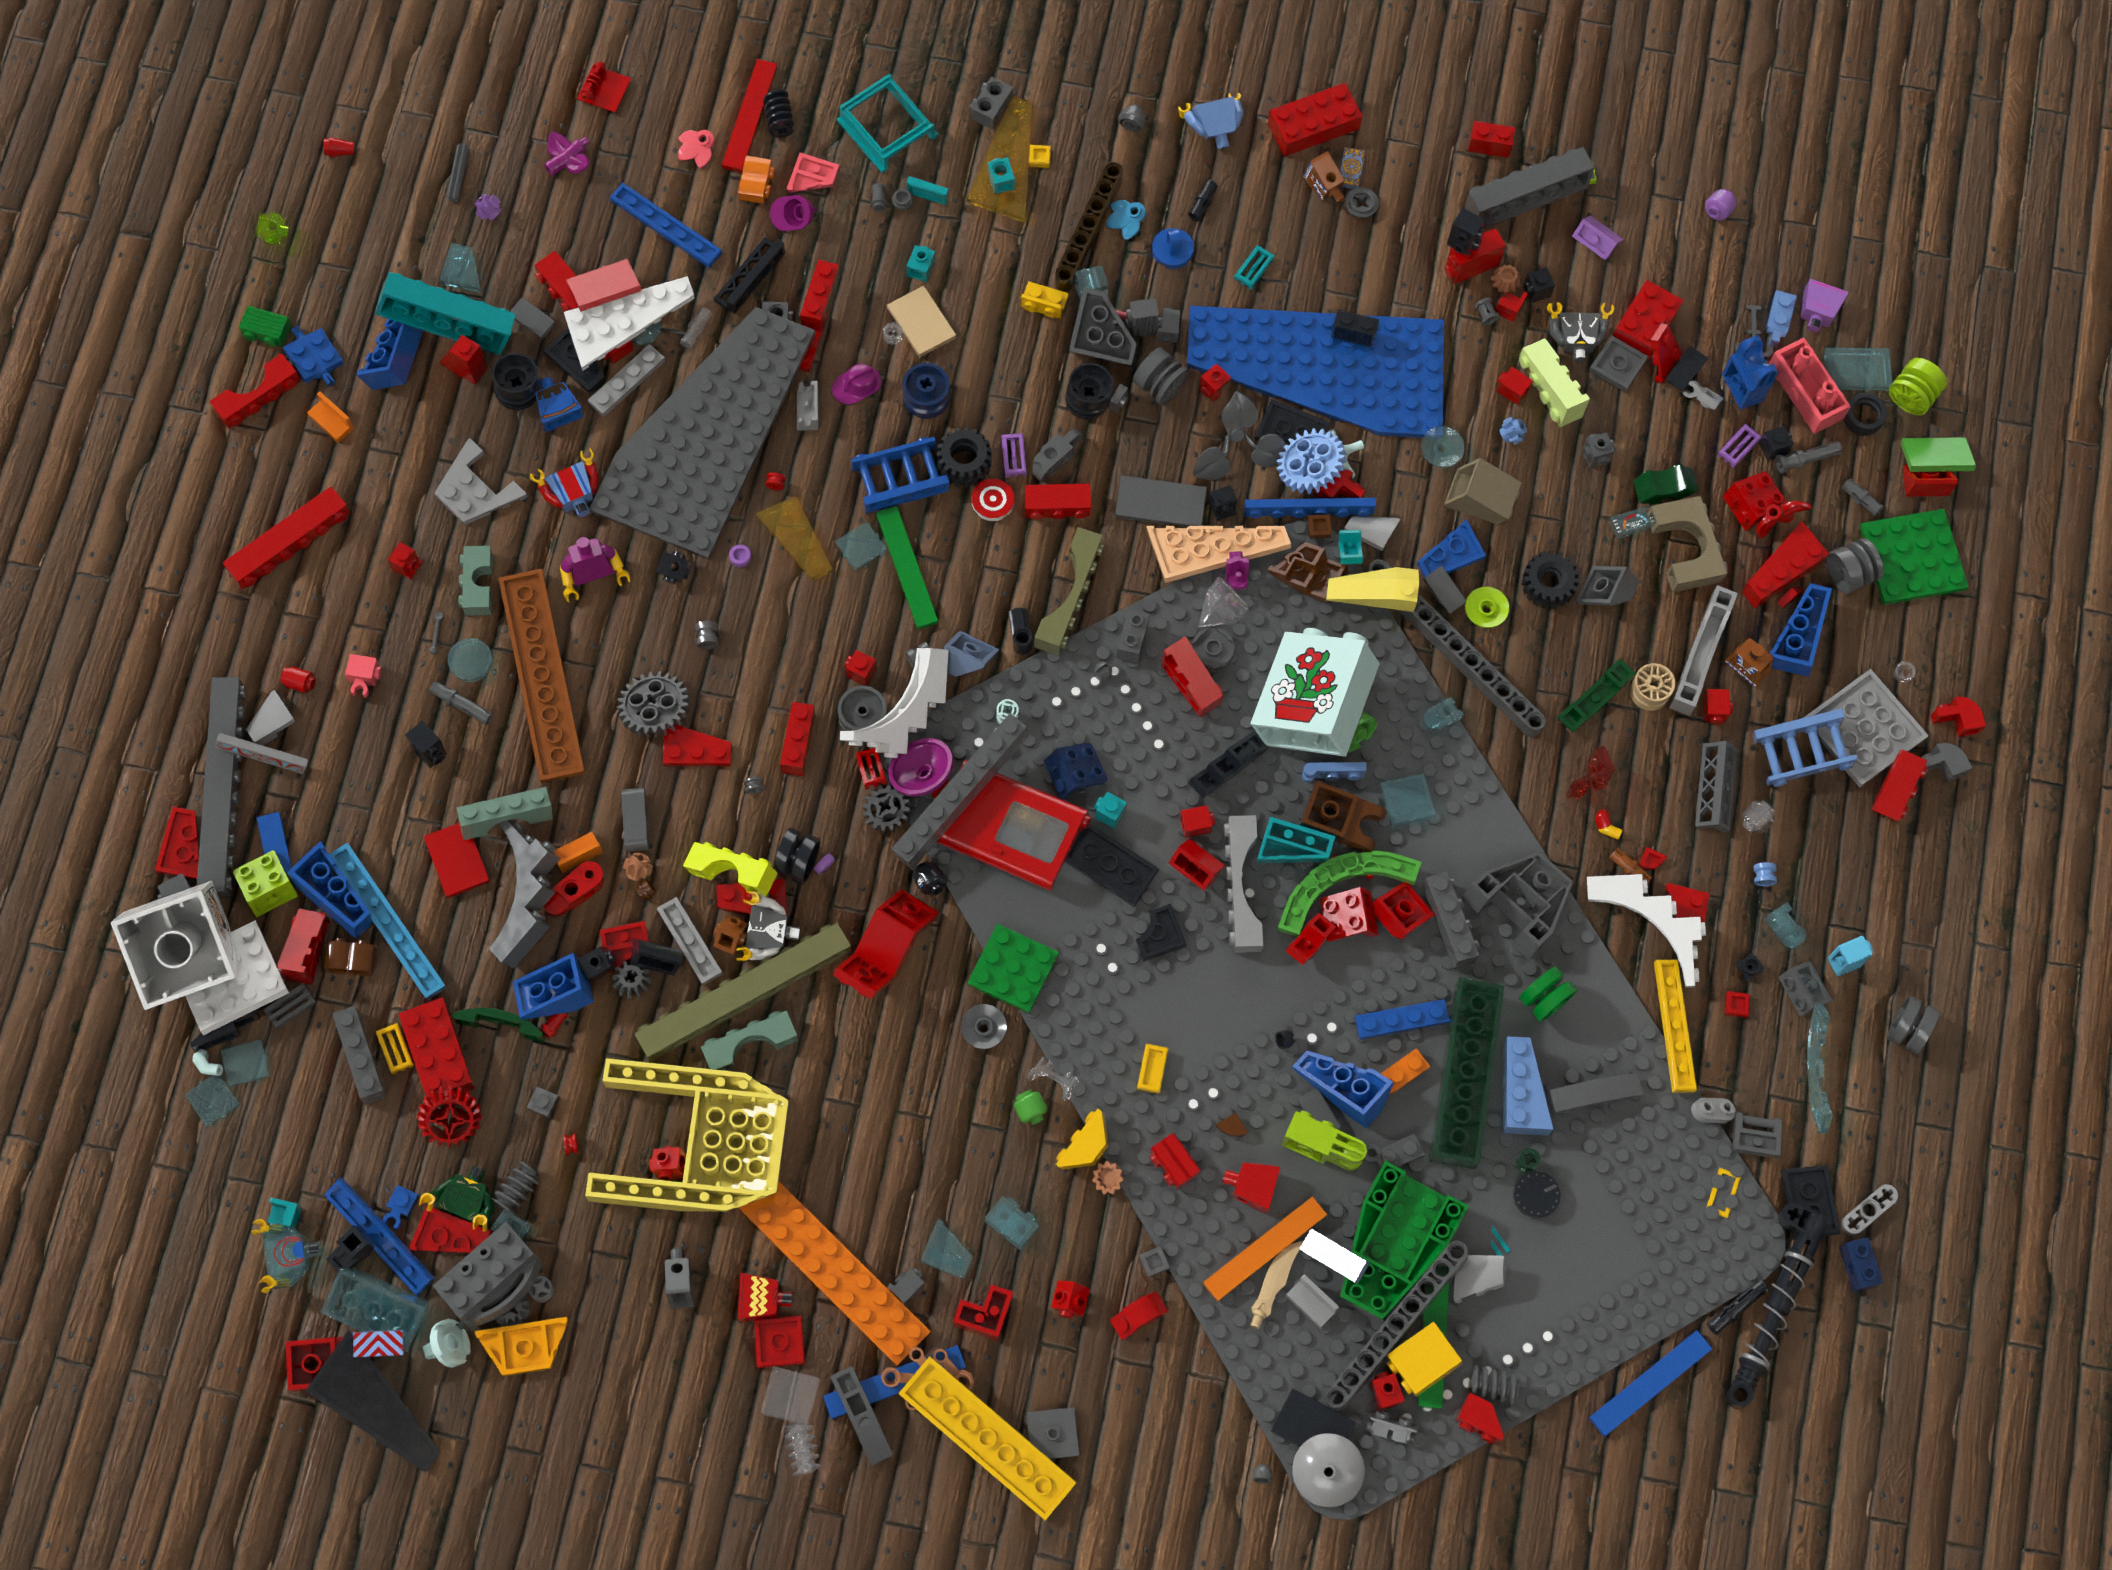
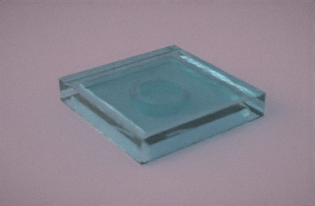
M1424 773L1380 783L1392 827L1435 817L1436 814Z

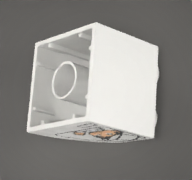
M212 881L124 911L110 922L144 1010L236 977L237 960L227 918Z

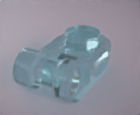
M1452 697L1425 711L1422 722L1426 729L1437 731L1464 717L1462 711L1456 708V702ZM1443 710H1448L1450 715L1446 716Z

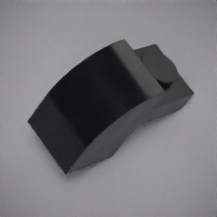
M353 1225L336 1241L339 1246L326 1259L340 1276H345L359 1261L365 1260L375 1248V1243L360 1226Z

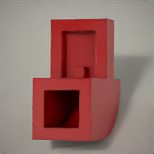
M1347 469L1338 471L1341 477L1333 478L1335 484L1328 482V489L1321 486L1318 493L1315 488L1313 492L1319 499L1338 498L1340 494L1346 498H1364L1365 495L1363 487L1359 483L1351 481L1353 472Z
M1955 697L1950 704L1937 706L1930 715L1932 724L1954 721L1958 737L1980 734L1986 727L1980 707L1973 700L1966 697Z
M1317 913L1285 952L1301 965H1304L1323 947L1336 926L1323 915Z
M1157 1291L1123 1308L1119 1314L1110 1319V1322L1121 1340H1124L1142 1327L1152 1324L1169 1311Z

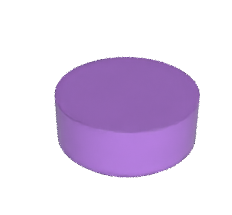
M745 545L732 547L729 552L730 562L738 568L746 567L752 558L750 549Z
M828 853L817 863L814 870L819 875H822L832 866L835 858Z

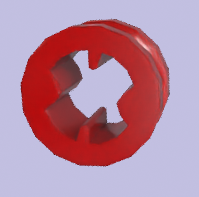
M775 472L767 474L766 478L768 480L765 482L767 488L777 491L784 489L783 483L786 481L784 475Z
M573 1133L572 1136L564 1134L566 1155H570L571 1152L578 1154L576 1133Z

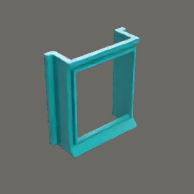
M890 74L839 106L840 117L837 118V122L881 173L888 170L889 158L925 134L931 140L938 136L935 125L929 122L892 79ZM887 87L916 121L918 126L882 149L850 111Z

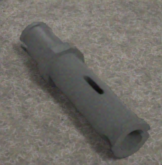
M437 680L432 683L429 689V693L444 700L446 705L456 707L484 725L489 724L493 717L492 712L458 694V690H451Z

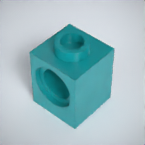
M1008 157L1003 159L996 158L988 162V175L994 194L1015 190V177Z

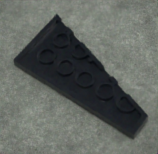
M348 1330L305 1392L426 1473L440 1453L439 1449L424 1429L420 1427L412 1413L406 1408L400 1397L370 1358L353 1357V1334Z

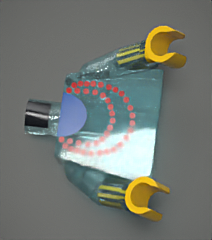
M257 1219L252 1222V1224L260 1226V1230L251 1231L253 1235L265 1232V1235H262L268 1275L264 1276L259 1283L265 1282L268 1284V1287H264L261 1290L263 1293H268L272 1288L280 1289L293 1286L304 1276L305 1271L310 1269L308 1258L321 1255L319 1241L306 1244L305 1237L297 1229L278 1223H266L263 1219Z

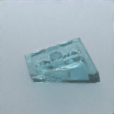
M454 243L450 244L439 279L440 284L477 292L481 291L471 247Z
M938 1219L920 1262L964 1280L973 1256L961 1245L944 1223Z

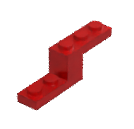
M818 259L800 313L801 325L815 330L814 338L799 367L801 371L809 373L811 371L828 319L827 304L839 271V264Z

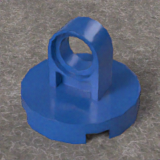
M1178 228L1162 230L1155 236L1152 243V255L1155 261L1165 265V268L1179 269L1186 266L1194 254V242L1191 236Z

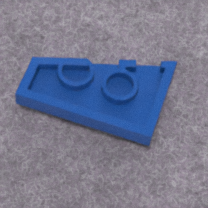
M1466 519L1456 530L1448 534L1440 544L1425 554L1417 562V566L1424 578L1439 566H1442L1447 574L1485 559L1486 555Z

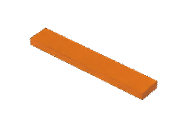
M1311 1197L1206 1279L1203 1285L1217 1302L1220 1301L1286 1247L1324 1219L1327 1214L1316 1200Z

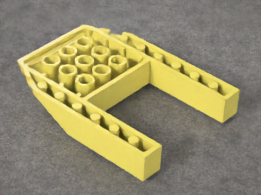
M606 1058L603 1083L606 1088L691 1096L695 1098L683 1182L589 1173L585 1194L589 1202L674 1211L727 1212L777 1193L789 1103L787 1099L752 1079L746 1073Z

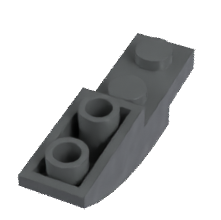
M850 1366L830 1376L871 1466L893 1456L853 1367Z

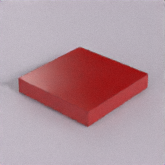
M802 1316L754 1320L757 1369L805 1364Z

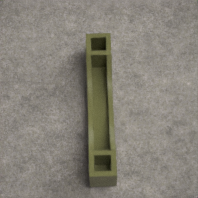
M1080 527L1077 528L1070 547V558L1075 572L1073 588L1064 603L1052 614L1041 620L1034 638V648L1058 656L1061 648H1066L1069 637L1066 636L1067 632L1074 628L1076 622L1074 614L1076 611L1080 612L1083 604L1081 596L1083 593L1088 592L1091 582L1088 578L1090 574L1094 575L1098 564L1095 560L1097 556L1101 557L1105 544H1102L1103 535Z

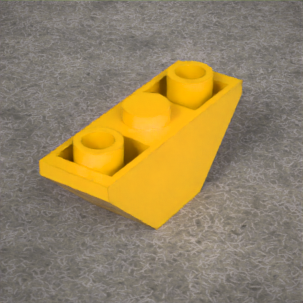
M1097 1109L1095 1112L1091 1111L1084 1121L1086 1125L1081 1131L1078 1129L1073 1134L1070 1140L1072 1143L1068 1149L1064 1148L1058 1154L1056 1165L1062 1170L1095 1165L1109 1147L1105 1114L1100 1109Z

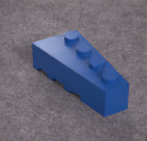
M387 319L384 324L387 327L386 330L376 338V348L373 353H368L365 358L367 362L365 368L359 369L356 376L372 390L404 385L408 379L423 330Z
M1810 583L1770 652V655L1774 658L1772 668L1809 677L1832 588Z
M321 841L287 872L292 885L356 939L373 924L369 910L348 883L344 874L341 873Z

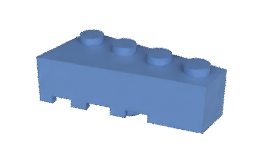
M1507 1036L1503 1042V1133L1549 1136L1553 1131V1126L1531 1038Z

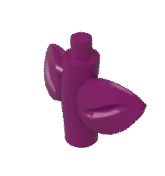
M552 131L548 137L547 150L553 158L544 164L545 169L552 176L564 168H567L572 174L583 172L590 164L588 157L582 154L586 151L585 147L590 144L589 140L584 137L580 141L576 139L570 143L565 136Z

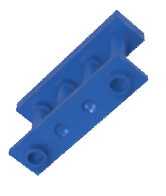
M923 437L916 442L868 455L859 454L851 459L852 471H861L868 494L866 497H863L866 514L949 491L947 475L941 476L938 474L931 451L936 450L935 437ZM923 453L930 478L920 482L917 480L910 456ZM902 459L909 480L908 485L903 487L896 485L889 462ZM881 464L889 489L878 493L875 490L869 467Z

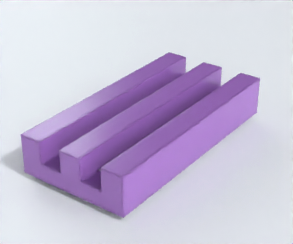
M1745 424L1718 452L1717 456L1723 457L1726 463H1731V467L1735 468L1761 440L1762 436ZM1745 431H1747V436L1730 452V454L1726 453V451L1740 438V436ZM1753 436L1755 439L1734 459L1733 456Z
M1023 433L1001 435L1005 477H1010V475L1016 477L1019 474L1027 476ZM1015 439H1019L1022 469L1017 468ZM1006 440H1010L1013 469H1009Z

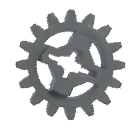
M887 784L886 789L878 785L879 791L876 792L871 789L872 796L864 797L868 803L862 804V808L866 810L862 815L864 818H867L866 823L868 826L873 825L874 831L877 832L881 828L883 834H886L887 829L890 828L892 833H894L896 826L901 829L903 828L902 821H909L906 814L911 813V809L907 807L911 803L909 799H905L906 795L899 794L895 788L892 790L890 784ZM897 800L901 803V810L896 807L898 804ZM890 806V810L886 809L885 811H883V808H888ZM873 808L877 810L875 818L873 817L872 813Z

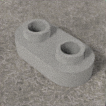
M1700 1098L1691 1106L1694 1118L1703 1123H1727L1735 1117L1736 1112L1732 1102L1723 1098Z

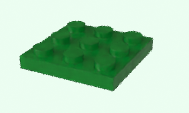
M997 923L967 985L1029 1014L1059 952Z

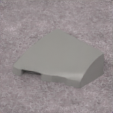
M1352 516L1344 530H1361V545L1365 542L1383 551L1401 519Z
M273 690L246 730L254 743L265 745L277 738L276 733L293 724L295 720L276 691Z
M1468 1255L1466 1263L1455 1275L1454 1302L1461 1303V1298L1476 1293V1296H1480L1488 1290L1504 1287L1507 1273L1505 1257Z

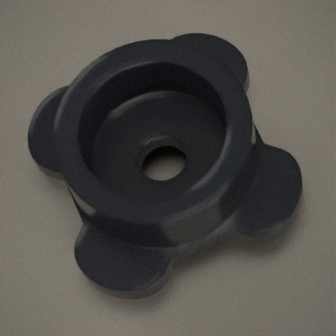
M1753 954L1747 955V958L1743 961L1739 960L1736 963L1737 969L1742 971L1746 980H1752L1754 975L1761 974L1764 970L1760 961Z

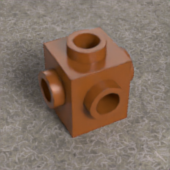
M726 916L722 923L718 922L715 927L714 935L716 936L713 947L735 954L737 948L746 944L748 923L741 921L737 917Z

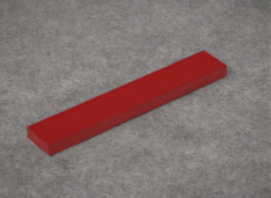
M757 59L722 162V168L743 173L745 158L749 155L764 110L763 98L770 92L778 68L777 63Z

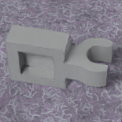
M1694 380L1689 382V385L1694 388V392H1690L1687 389L1683 392L1684 396L1688 398L1697 397L1696 399L1701 401L1700 404L1707 409L1715 410L1724 399L1707 387H1701Z

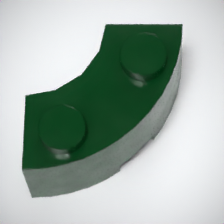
M1682 464L1674 465L1670 469L1663 471L1647 470L1642 472L1641 476L1633 479L1638 500L1641 504H1660L1661 499L1671 497L1675 501L1699 492L1693 468L1683 466Z

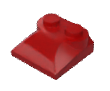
M1406 882L1401 883L1377 898L1373 903L1375 916L1390 934L1397 939H1405L1411 932L1435 916L1416 891Z

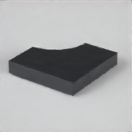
M1171 904L1149 911V928L1144 935L1136 939L1143 962L1187 946Z

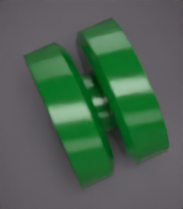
M1554 966L1540 976L1518 998L1525 1007H1531L1540 1001L1532 1012V1015L1539 1023L1562 1009L1578 991L1571 981L1564 982L1556 987L1564 978V973L1557 966Z

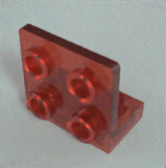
M1605 746L1595 749L1588 762L1590 774L1571 783L1566 793L1567 799L1571 797L1578 799L1586 795L1589 790L1595 789V791H1598L1607 786L1615 771V767Z

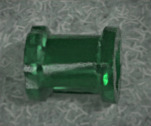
M1533 1148L1524 1149L1516 1159L1518 1169L1523 1173L1534 1171L1540 1163V1154ZM1527 1156L1531 1158L1530 1164L1525 1163Z

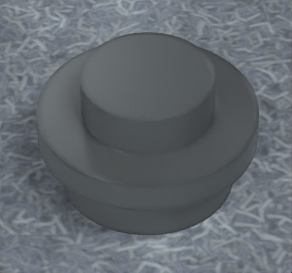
M899 189L893 194L892 203L895 208L906 210L912 206L913 196L909 191Z

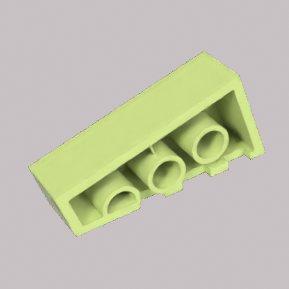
M1542 339L1522 348L1519 357L1520 365L1523 369L1527 370L1529 378L1533 380L1532 385L1537 387L1542 403L1548 406L1552 420L1557 422L1559 427L1581 419L1590 398L1587 394L1582 395L1579 389L1581 386L1576 380L1571 381L1568 368L1564 365L1560 366L1559 356L1547 340Z

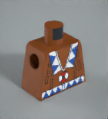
M1327 151L1311 160L1303 174L1304 179L1320 200L1330 197L1334 205L1342 202L1345 197L1340 188L1344 183V179L1329 152Z
M1748 638L1738 645L1724 662L1752 686L1757 688L1771 673L1774 658L1764 650L1762 645Z

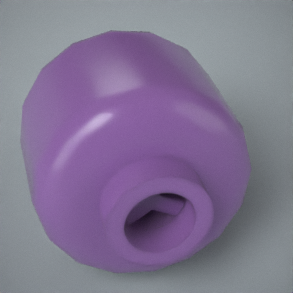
M1725 189L1716 190L1706 200L1705 210L1707 214L1715 220H1725L1736 208L1737 203L1734 194Z

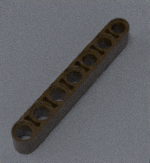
M1110 162L1104 167L1055 272V287L1059 291L1068 292L1073 288L1121 186L1123 169L1117 162ZM1069 260H1076L1077 262L1071 263ZM1061 277H1067V278H1069V279H1068V280H1062V279H1060V278H1061Z

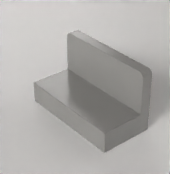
M1303 1275L1297 1284L1286 1294V1297L1320 1329L1339 1308L1306 1275Z

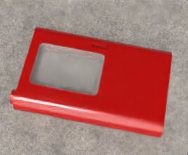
M965 760V761L963 762V764L961 765L959 771H960L961 768L968 762V760ZM996 773L936 843L1051 891L1079 831L1083 828L1087 829L1091 816H1089V811Z

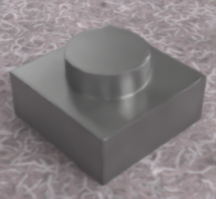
M1122 384L1119 385L1110 399L1109 410L1117 414L1120 407L1124 408L1129 400L1127 396L1128 388Z
M536 1087L527 1109L549 1118L559 1097L556 1094Z
M1161 1246L1139 1255L1147 1278L1170 1269Z

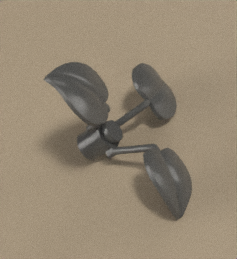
M1236 391L1232 399L1225 406L1221 417L1228 434L1225 436L1224 452L1222 453L1218 447L1206 449L1196 460L1193 467V475L1207 480H1217L1224 477L1230 469V461L1225 457L1228 455L1230 440L1239 442L1243 438L1246 439L1255 448L1251 454L1253 462L1261 467L1278 465L1277 460L1281 459L1279 452H1285L1283 446L1286 444L1280 436L1275 434L1262 436L1257 445L1248 437L1244 427H1252L1256 423L1258 411L1248 397Z

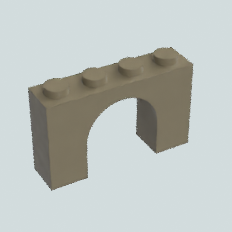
M1701 496L1653 505L1646 514V516L1648 515L1647 518H1649L1648 521L1650 520L1649 524L1653 534L1670 530H1684L1691 533L1700 544V557L1690 561L1671 564L1666 572L1672 592L1721 583L1728 572L1727 564L1721 557V546L1719 542H1716L1714 536V526L1709 522L1707 516V506L1703 503Z

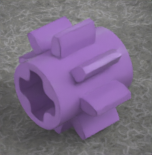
M494 194L492 196L482 195L475 203L477 207L476 214L482 220L487 218L493 220L501 212L499 207L501 201Z

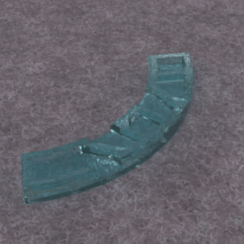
M1815 1003L1807 1047L1808 1090L1812 1114L1818 1132L1827 1134L1833 1114L1829 1106L1827 1093L1822 1092L1821 1079H1824V1059H1820L1821 1046L1825 1044L1830 1016L1823 1003Z

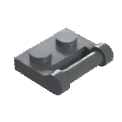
M1735 1112V1117L1733 1118L1732 1152L1778 1159L1781 1156L1782 1119L1775 1117L1773 1119L1743 1115L1742 1112ZM1743 1124L1770 1128L1772 1132L1743 1128Z

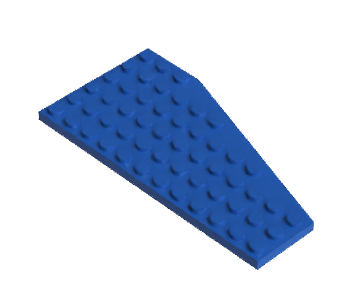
M1190 306L1187 367L1206 373L1211 367L1218 364L1231 377L1230 381L1242 384L1247 389L1275 399L1278 397L1308 408V411L1330 419L1342 420L1367 429L1375 435L1442 439L1444 320L1364 315L1379 319L1373 346L1369 348V346L1365 347V345L1361 346V344L1357 345L1356 343L1353 344L1352 342L1349 343L1340 339L1336 340V338L1332 339L1331 334L1336 314Z

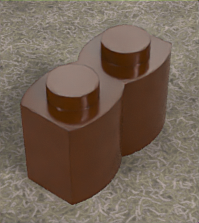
M335 938L334 941H328L324 969L326 972L334 974L372 976L376 948L374 945H371L370 941L366 940L348 943L346 939Z

